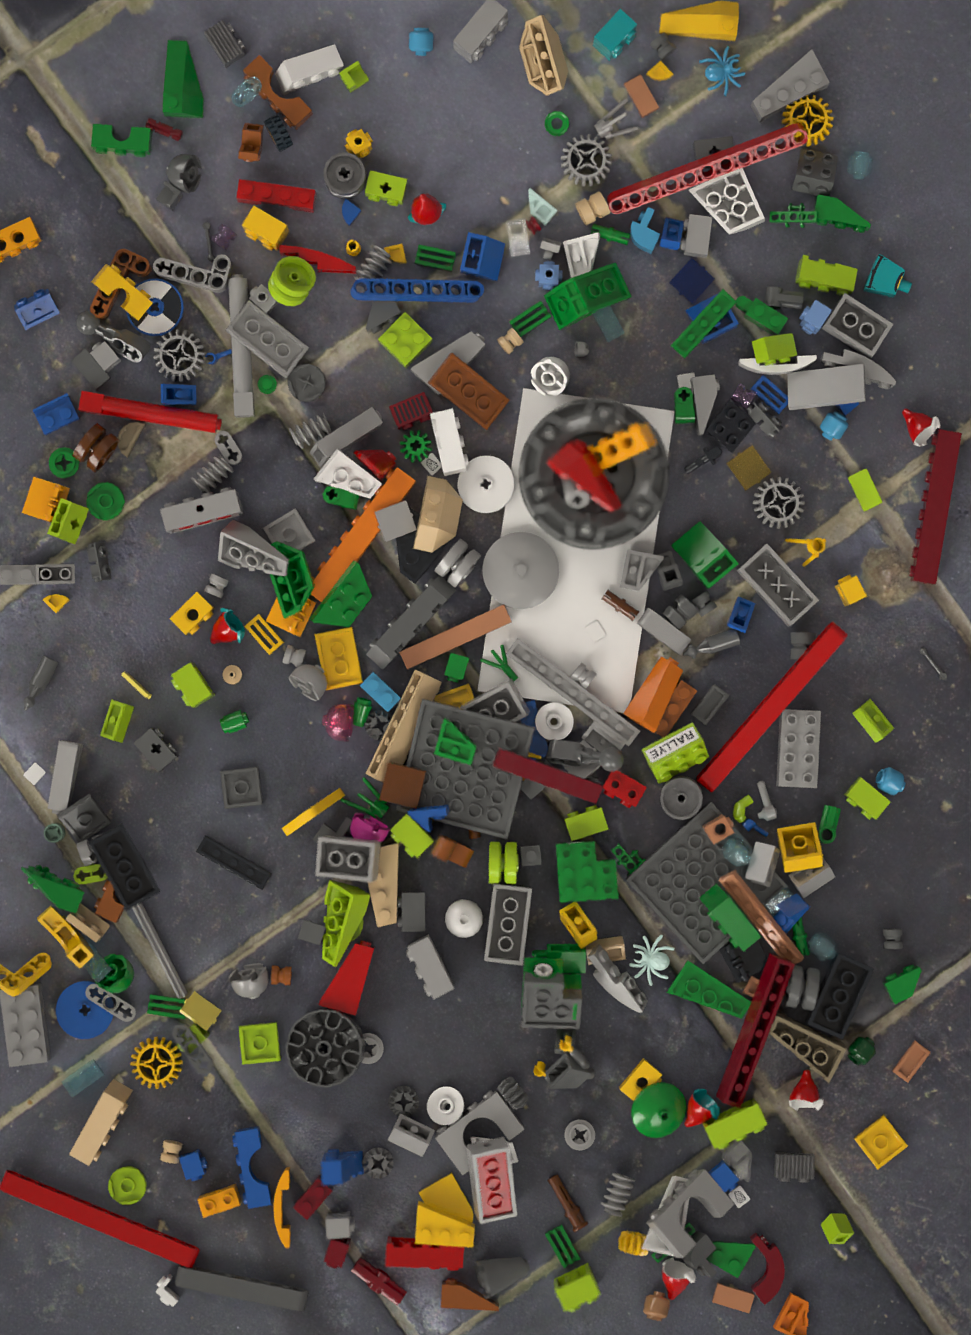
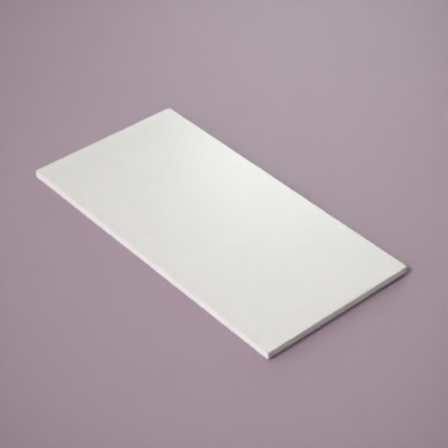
M523 388L511 466L515 488L512 498L505 505L501 537L510 533L526 532L544 539L557 556L559 578L552 594L541 604L527 609H514L505 606L512 623L486 634L482 658L500 664L491 653V650H494L503 661L500 646L504 645L505 653H507L518 638L569 678L582 662L586 665V670L594 671L597 674L585 690L614 712L624 713L632 698L642 627L637 622L645 611L649 579L639 591L621 588L620 584L628 549L653 554L659 513L653 522L632 540L612 548L599 550L571 547L554 539L539 527L529 514L520 492L518 472L523 447L535 426L550 412L566 403L588 398L558 394L556 396L550 394L543 395L537 390ZM624 404L644 416L654 429L657 430L668 456L675 411ZM606 411L600 413L602 417L608 416ZM547 432L546 437L552 438L553 434L551 432ZM646 449L647 454H652L653 449ZM615 464L606 468L609 473L617 471ZM537 490L538 496L544 495L542 490ZM639 505L637 511L643 512L644 507ZM582 528V531L588 533L589 529ZM608 589L620 599L624 598L627 604L639 610L637 616L629 612L635 616L633 621L618 611L617 613L614 607L601 600L604 595L611 599V597L605 594ZM492 597L490 610L503 605ZM598 621L606 636L593 643L585 627ZM506 654L508 665L518 676L514 684L522 698L573 705ZM482 662L477 691L487 692L510 678L503 670Z

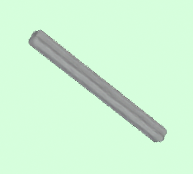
M143 904L136 905L132 909L177 997L181 999L187 996L188 993Z

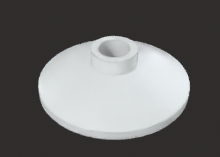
M556 702L548 703L541 707L535 718L537 731L547 740L564 739L570 734L574 724L571 711L565 705ZM552 718L557 719L555 726L550 723Z
M452 1087L438 1088L428 1099V1114L437 1124H453L463 1113V1097L459 1091ZM447 1104H450L449 1110L445 1109Z

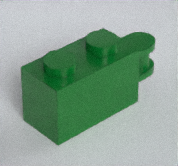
M740 296L736 300L735 306L746 313L744 318L772 336L778 335L788 320L787 317L757 298L751 301L745 296Z
M547 944V950L532 951L534 958L563 959V973H570L572 975L586 973V947L581 949L578 944Z

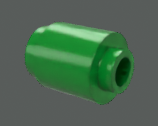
M241 709L224 715L220 719V724L225 734L228 732L231 734L247 728V723H249L247 713H242Z

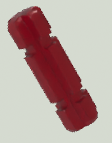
M151 118L146 122L145 128H151L152 131L155 130L158 134L168 138L171 136L176 141H180L182 138V130L177 128L174 130L172 126L162 122L157 123L156 120Z

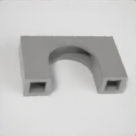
M490 1090L483 1096L484 1100L480 1103H472L467 1108L468 1111L461 1115L456 1122L449 1126L443 1125L436 1131L435 1139L462 1175L469 1171L467 1147L463 1139V1132L470 1121L476 1118H488L494 1121L509 1141L525 1129L498 1090L494 1092Z
M705 1169L692 1171L688 1175L689 1179L685 1183L678 1185L674 1195L667 1197L662 1202L663 1206L659 1210L653 1211L649 1216L650 1219L646 1222L675 1258H684L696 1245L680 1224L679 1211L684 1201L690 1197L697 1199L714 1218L723 1217L734 1205L732 1200Z

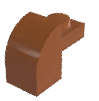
M244 124L238 159H243L246 162L260 161L264 125Z

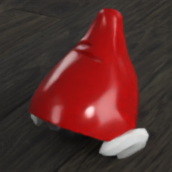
M906 408L902 411L909 436L914 445L919 447L927 445L926 441L937 428H940V421L937 416L931 418L924 413H916Z
M809 1070L803 1071L800 1081L789 1097L790 1107L797 1111L799 1108H816L818 1111L823 1105V1099H820L818 1087L814 1083Z
M674 1257L662 1263V1279L667 1289L668 1299L673 1300L685 1290L690 1282L695 1283V1273L685 1263L675 1261Z

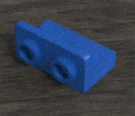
M40 289L33 293L34 296L28 299L26 297L21 298L14 305L15 312L25 330L60 313L49 289Z

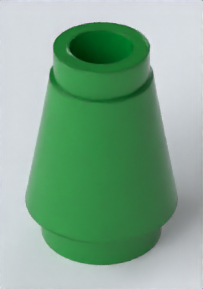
M357 697L356 701H354L353 725L364 727V723L373 707L371 700Z

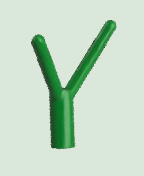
M504 645L500 646L503 661L494 650H491V653L500 664L483 658L480 660L485 664L503 670L510 679L512 678L513 682L518 678L508 665Z

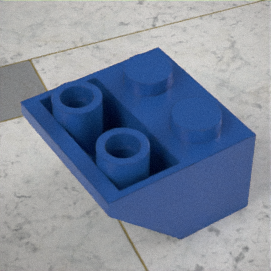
M468 232L460 273L498 281L505 243L488 236Z
M717 294L685 310L691 323ZM731 309L703 338L702 344L738 326L739 323Z

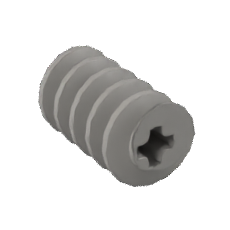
M375 245L374 249L376 252L370 251L371 258H365L368 265L361 264L360 267L363 271L357 270L356 274L358 277H353L356 280L361 278L377 279L376 275L382 277L383 274L380 270L387 271L385 263L392 264L389 259L391 256Z
M324 413L323 419L319 415L316 416L317 422L310 418V425L302 422L303 428L295 425V432L289 428L296 446L298 445L303 449L304 442L310 446L311 439L318 442V435L324 438L325 432L328 435L332 433Z
M221 455L220 459L215 456L213 457L215 464L208 462L209 469L202 467L204 474L196 473L198 479L191 477V480L203 493L204 491L207 493L211 492L210 486L217 488L215 481L222 483L221 476L228 478L226 471L234 472L233 468Z
M562 478L567 505L572 508L585 507L590 501L589 492L583 489L580 491L576 488L577 483L570 478H567V480Z
M612 1173L616 1181H609L613 1188L606 1189L611 1194L603 1196L608 1201L601 1202V1205L605 1207V1212L622 1217L623 1214L619 1210H625V1206L622 1203L628 1202L625 1196L631 1195V1192L627 1188H633L634 1185L630 1181L635 1180L623 1174Z

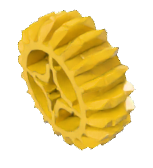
M807 95L804 100L801 98L798 102H793L792 106L788 105L785 108L787 111H784L782 116L786 117L782 119V124H788L786 126L794 123H800L804 126L808 134L807 146L811 145V140L815 145L818 144V139L824 141V135L828 136L830 134L828 129L833 127L829 122H832L834 117L828 116L832 113V110H826L829 104L825 103L822 105L823 98L816 101V95H813L811 99ZM804 106L803 115L792 118L794 111ZM811 107L815 108L822 117L815 115L811 111ZM806 114H807L808 119H809V120H812V121L809 123V126H808V124H807V121L804 120L805 117H806ZM823 123L822 128L818 132L811 134L813 125ZM796 132L794 137H799L802 133Z
M155 1036L154 1043H152L150 1038H147V1045L142 1041L140 1042L142 1049L139 1047L134 1049L138 1054L131 1055L136 1061H132L130 1065L137 1066V1068L132 1070V1073H139L135 1077L136 1080L140 1077L143 1078L141 1085L148 1081V1088H151L153 1083H155V1089H159L160 1083L165 1088L167 1087L166 1080L170 1084L174 1082L171 1076L176 1079L179 1077L175 1071H182V1068L177 1066L183 1063V1060H177L182 1054L181 1052L175 1054L174 1051L178 1049V1046H174L172 1049L170 1047L173 1043L171 1040L166 1045L164 1044L166 1041L165 1037L159 1042L158 1037ZM153 1048L152 1058L142 1060L144 1052ZM159 1048L164 1049L171 1059L162 1057ZM156 1058L161 1061L158 1069L151 1063ZM172 1065L169 1074L160 1078L161 1068ZM142 1066L151 1068L154 1077L149 1076Z

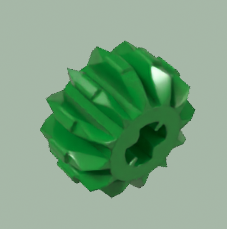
M411 430L410 438L407 435L403 436L407 442L400 441L401 446H406L400 449V452L405 453L408 451L404 458L408 459L411 455L412 463L415 462V457H418V461L422 462L421 455L425 458L429 457L425 451L431 452L432 448L426 445H430L432 442L431 440L424 441L428 436L426 433L420 437L421 431L418 430L417 436H414ZM415 442H419V446L421 445V448H417V451H413V447H411V444L414 445Z

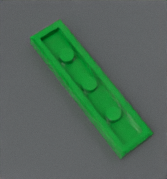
M722 289L671 344V347L685 359L737 301Z

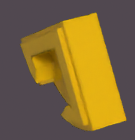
M660 60L646 75L651 79L662 81L671 78L673 73Z
M403 244L384 247V250L391 256L389 258L392 261L401 264L407 263Z
M53 594L45 597L43 601L55 613H58L70 599L64 595Z

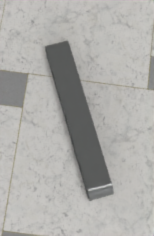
M178 1265L175 1285L178 1287L296 1311H305L309 1293L308 1290L194 1266L193 1268Z

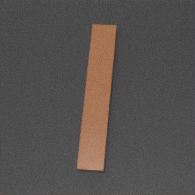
M501 605L399 653L408 670L512 623L505 605Z
M736 870L720 877L719 882L777 955L787 958L794 964L801 962L804 956Z

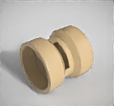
M513 328L508 330L505 336L497 339L508 355L513 352L516 346L524 343Z
M164 1140V1151L161 1153L160 1160L168 1163H179V1151L182 1149L183 1144L173 1140Z

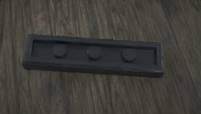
M205 835L196 850L200 855L263 890L272 875L271 872Z

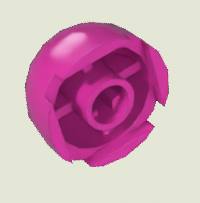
M355 813L350 825L352 837L381 841L382 843L390 830L387 829L388 826L376 818H364L365 814Z

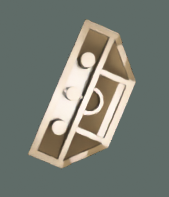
M543 15L526 21L519 48L529 84L545 95H550L564 89L568 68L557 32Z
M427 476L413 549L432 553L456 536L463 499L445 479Z

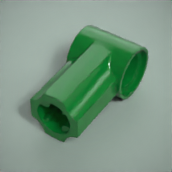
M824 805L817 831L820 843L828 844L835 840L840 808ZM824 830H828L831 834L830 839L827 841L822 838Z

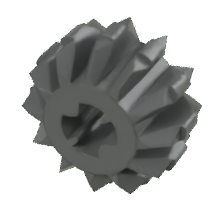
M513 1077L504 1079L498 1085L499 1092L513 1109H519L528 1101V1096Z

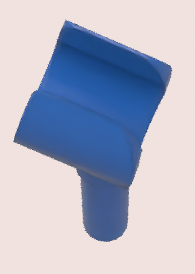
M229 349L217 354L207 353L205 357L213 355L214 360L208 364L214 365L221 357L231 354L232 350Z
M747 818L742 823L748 832L754 828L757 832L767 837L768 832L756 825L750 818Z

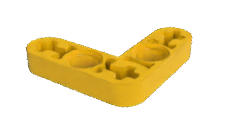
M338 788L281 829L286 836L290 835L345 796L341 788Z
M39 953L15 973H12L0 964V975H6L4 979L0 980V989L10 996H18L52 967L50 956L47 953ZM27 972H33L32 976L30 977H24V974Z

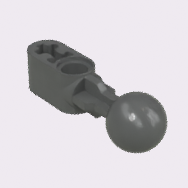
M89 310L81 312L76 319V326L82 334H99L105 341L110 343V347L114 352L132 362H140L150 351V344L147 340L127 329L116 330L111 326H104L101 324L100 318H97Z
M556 739L549 741L545 758L550 763L576 767L581 766V764L599 763L603 769L609 772L619 770L624 763L623 753L615 747H609L602 752H596L592 748H587L577 742Z

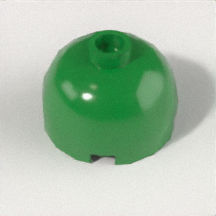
M110 954L99 962L98 972H95L94 975L95 982L101 989L110 993H121L133 982L134 970L127 958L122 955Z

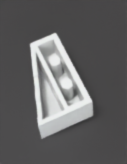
M334 44L284 60L276 71L275 76L283 95L311 83H316L325 77L338 75L344 65Z
M453 409L431 413L432 426L444 476L465 472L469 461L467 454L462 452L461 447H465L463 436L458 434L457 429L461 428L458 417H454Z

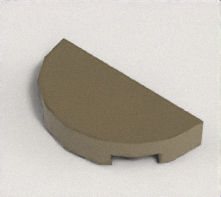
M132 422L123 426L119 431L117 438L120 439L118 447L127 458L146 424Z

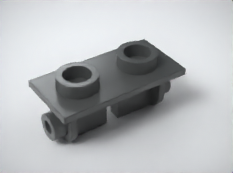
M757 400L753 403L755 407L751 405L747 409L748 415L756 423L762 419L764 423L759 427L767 436L770 435L773 438L777 431L779 432L784 428L781 425L782 422L776 415L773 416L768 411L769 407L765 402Z
M105 542L88 544L89 562H96L95 565L90 566L92 579L95 582L112 580L111 567L107 558L108 550Z

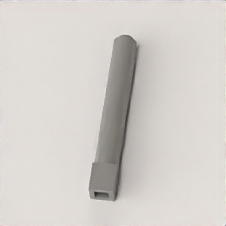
M242 274L232 275V278L228 279L230 323L248 301L247 278H243ZM231 336L234 416L236 418L255 417L251 351Z

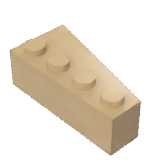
M398 843L380 847L378 879L368 882L377 927L397 923Z
M114 1079L111 1081L69 1154L70 1156L90 1166L93 1160L97 1162L102 1153L99 1149L102 1145L106 1146L111 1137L108 1135L110 1130L114 1131L120 1120L117 1118L119 1114L123 1115L128 1106L126 1102L133 1092L132 1089Z

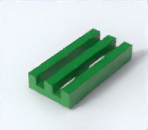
M418 244L415 264L452 272L456 252ZM421 251L451 256V259L421 253ZM420 257L450 263V265L445 266L421 261Z
M539 301L509 321V323L518 335L523 337L552 316L548 313L542 301ZM537 308H541L540 311H538L537 313H535L519 325H515L516 322H518L519 320H521ZM541 314H545L543 318H541L540 320H538L522 332L519 331L520 328H522L523 326H525Z
M150 994L147 1014L186 1019V1016L183 1014L152 1010L153 1007L179 1011L182 1008L181 1006L155 1003L154 999L184 1003L186 999Z
M562 1224L545 1233L563 1268L580 1260V1256ZM560 1230L574 1254L573 1258L568 1253L557 1231ZM554 1234L566 1258L568 1259L567 1261H564L562 1255L560 1254L557 1246L555 1245L550 1235Z

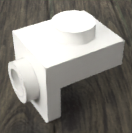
M169 1274L167 1278L163 1276L158 1281L156 1293L161 1296L160 1300L164 1304L174 1307L180 1297L166 1286L173 1277Z

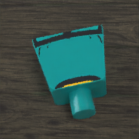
M879 254L875 259L863 291L894 297L897 290L908 294L912 283L902 279L905 269Z

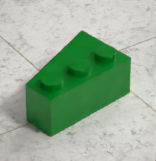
M717 883L699 897L709 910L707 914L714 922L717 920L720 923L718 928L724 935L727 933L730 935L731 938L728 940L735 948L739 946L744 952L761 938L760 934Z

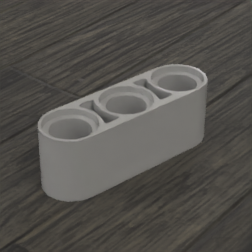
M647 608L637 622L639 626L678 655H681L691 642L688 636L650 608Z

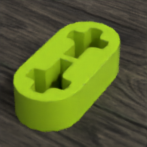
M100 864L77 868L73 874V878L78 884L103 881L107 879L106 874L103 875L104 877H101L99 874L94 875V872L100 869ZM80 870H83L84 873L90 872L91 876L85 877V881H82V878H78V874L81 873Z

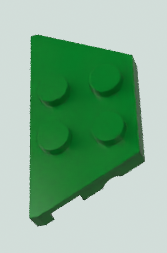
M353 560L309 618L312 622L350 627L372 598L359 563Z

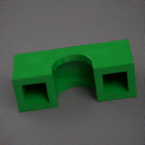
M93 124L91 147L93 150H96V153L107 154L109 151L121 156H125L127 153H134V156L145 157L146 154L151 155V128L131 127L129 138L124 141H118L114 138L115 129L112 125Z

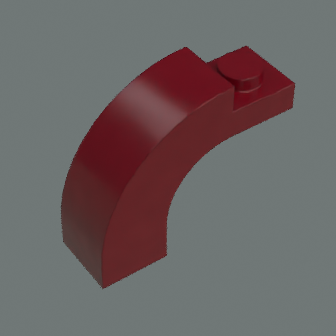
M755 1232L750 1238L765 1256L766 1270L763 1276L751 1288L762 1303L766 1305L780 1290L784 1280L785 1267L782 1255L776 1244L773 1242L767 1247L769 1244L767 1239L763 1235L758 1236Z

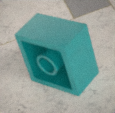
M619 9L594 36L593 47L609 61L613 57L616 59L623 52L622 48L626 43L629 45L635 39L637 23L623 10Z

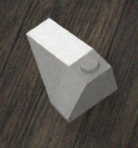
M232 520L220 532L218 561L237 569L245 567L249 568V571L257 569L263 570L267 574L287 575L289 560L250 527Z

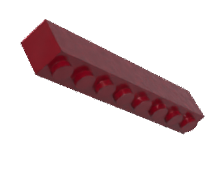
M939 429L936 431V434L933 433L931 445H934L933 452H930L928 456L930 470L926 471L924 480L927 483L926 490H923L921 497L924 505L923 509L919 510L918 520H921L920 528L917 527L915 532V539H918L917 546L913 547L912 558H914V563L910 565L908 576L911 577V582L936 585L962 435L959 432Z
M772 953L769 954L716 1097L725 1104L738 1108L742 1106L795 966L787 958Z

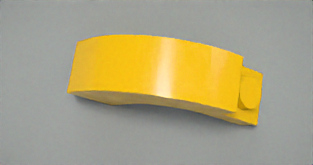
M50 905L37 917V920L57 939L64 948L66 956L80 969L94 956L93 951L79 931L65 920L66 917L62 916Z

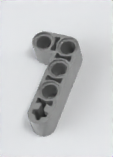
M218 255L214 259L210 271L173 260L159 258L154 261L153 269L161 278L221 293L227 288L228 279L232 271V262L228 256ZM222 260L228 262L227 267L224 269L218 268V264ZM164 264L166 268L171 269L172 272L170 273V271L166 269H163L161 272L158 267H162ZM179 269L186 270V274L183 277L176 276V272ZM197 274L204 275V280L202 282L195 281V276ZM215 279L223 280V284L220 287L213 286Z

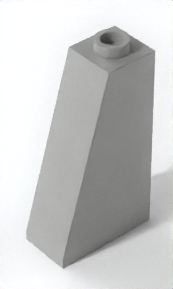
M471 331L411 368V372L440 397L442 394L427 383L451 352L465 364L469 365L486 347L485 339L478 332L474 334Z
M373 407L369 408L316 442L310 451L311 455L321 468L336 449L343 453L378 429L383 423L382 416Z
M61 740L58 743L48 809H52L54 814H60L71 805L83 744Z

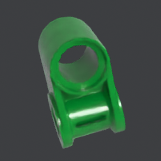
M688 387L678 388L674 393L675 424L695 423L692 391ZM682 390H684L685 394H688L685 401H682V398L678 396L682 393Z
M332 486L324 489L323 499L326 503L357 510L360 495ZM330 490H334V494L337 495L332 500L326 495Z

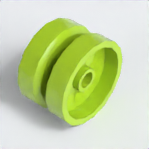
M288 256L282 258L269 278L268 290L278 303L285 306L300 305L306 300L315 284V271L306 260L299 257Z
M490 842L489 884H499L501 872H504L506 884H516V872H518L517 842H507L505 844V854H501L500 842Z

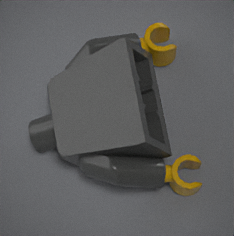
M567 1035L565 1036V1042L560 1040V1049L569 1051V1053L563 1054L547 1071H545L546 1064L542 1061H538L537 1066H534V1075L538 1077L544 1076V1079L549 1082L551 1089L577 1088L585 1080L593 1079L595 1075L594 1069L590 1067L589 1060L576 1047L573 1048L571 1046L572 1038Z

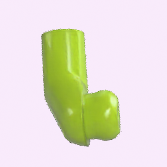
M749 794L734 805L733 817L738 823L746 820L745 808L754 802Z

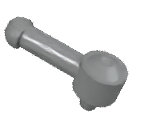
M759 781L757 786L764 807L758 813V818L765 819L766 821L776 819L777 810L771 805L765 782Z

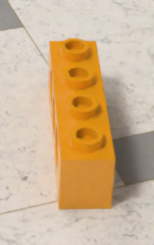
M31 217L0 230V243L6 242V248L0 251V263L4 261L3 258L8 256L15 257L21 254V250L35 248L42 241ZM18 234H23V241L16 243L15 237Z
M639 422L628 427L630 431L625 433L624 430L613 434V439L609 440L607 437L598 441L599 446L594 448L592 444L587 448L593 453L601 469L604 470L657 444L648 423L640 425Z

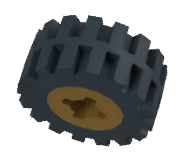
M278 114L264 121L279 152L293 145Z

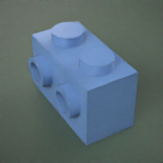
M815 300L811 307L807 306L799 317L802 320L799 324L802 326L801 329L809 335L812 333L816 335L832 310Z

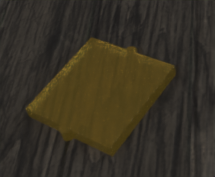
M750 446L742 453L739 452L735 458L726 463L745 491L756 483L759 484L760 480L772 473L753 446Z

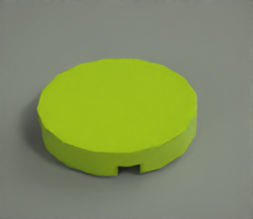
M123 1166L111 1175L108 1181V1190L110 1196L118 1203L132 1205L144 1196L147 1190V1181L145 1175L139 1169L133 1166Z

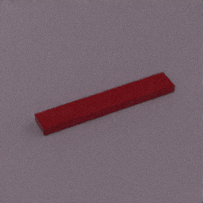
M500 747L492 764L495 768L595 804L603 788L601 784Z

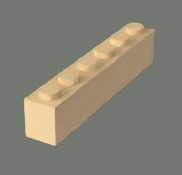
M414 670L367 769V775L384 782L388 762L401 765L405 763L411 748L422 699L433 701L439 692L442 682Z

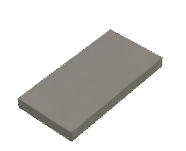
M250 300L245 303L225 330L285 378L289 376L309 349L308 346Z
M864 364L787 373L789 410L866 401Z

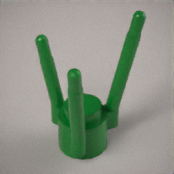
M363 777L364 783L378 799L372 802L363 794L358 793V796L370 805V810L344 798H341L340 801L369 814L373 818L377 816L381 819L389 809L386 805L387 801L379 800L380 794Z

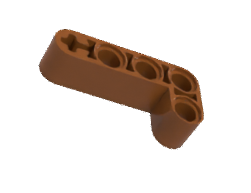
M127 249L118 250L110 264V267L113 264L121 271V276L124 279L128 277L129 272L140 277H146L151 273L152 269L146 258ZM122 255H129L128 262H120ZM140 263H146L147 267L144 271L137 270V266ZM122 288L113 290V294L109 298L104 297V292L98 289L90 306V312L97 318H100V320H105L109 316ZM102 307V309L104 310V312H103V313L99 312V314H98L97 311H96V309H97V308L100 309V308Z
M441 835L431 854L446 862L450 860L466 868L474 850Z

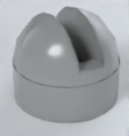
M577 341L575 344V356L585 357L588 355L589 345L585 342Z

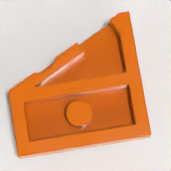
M790 1292L773 1328L786 1335H807L809 1302Z

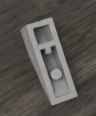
M715 374L692 377L690 379L697 436L704 434L717 396V390H720L719 379H715Z

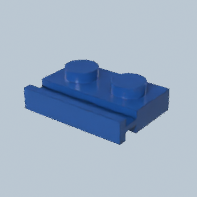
M67 393L33 409L44 435H48L80 419Z

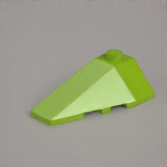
M329 880L324 898V905H327V916H324L323 922L326 923V934L323 935L322 959L337 967L366 913L370 894L359 887Z

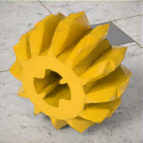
M628 1230L621 1232L618 1240V1247L621 1251L640 1256L648 1255L649 1252L648 1250L641 1249L647 1235Z

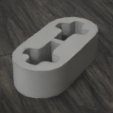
M226 431L218 432L215 436V444L223 457L231 465L239 464L242 460V453L232 436ZM221 435L224 437L228 436L226 441L229 446L227 448L223 443L219 444ZM229 449H231L234 453L238 452L239 455L236 456V461H234L233 459L229 460V457L231 456L228 452Z

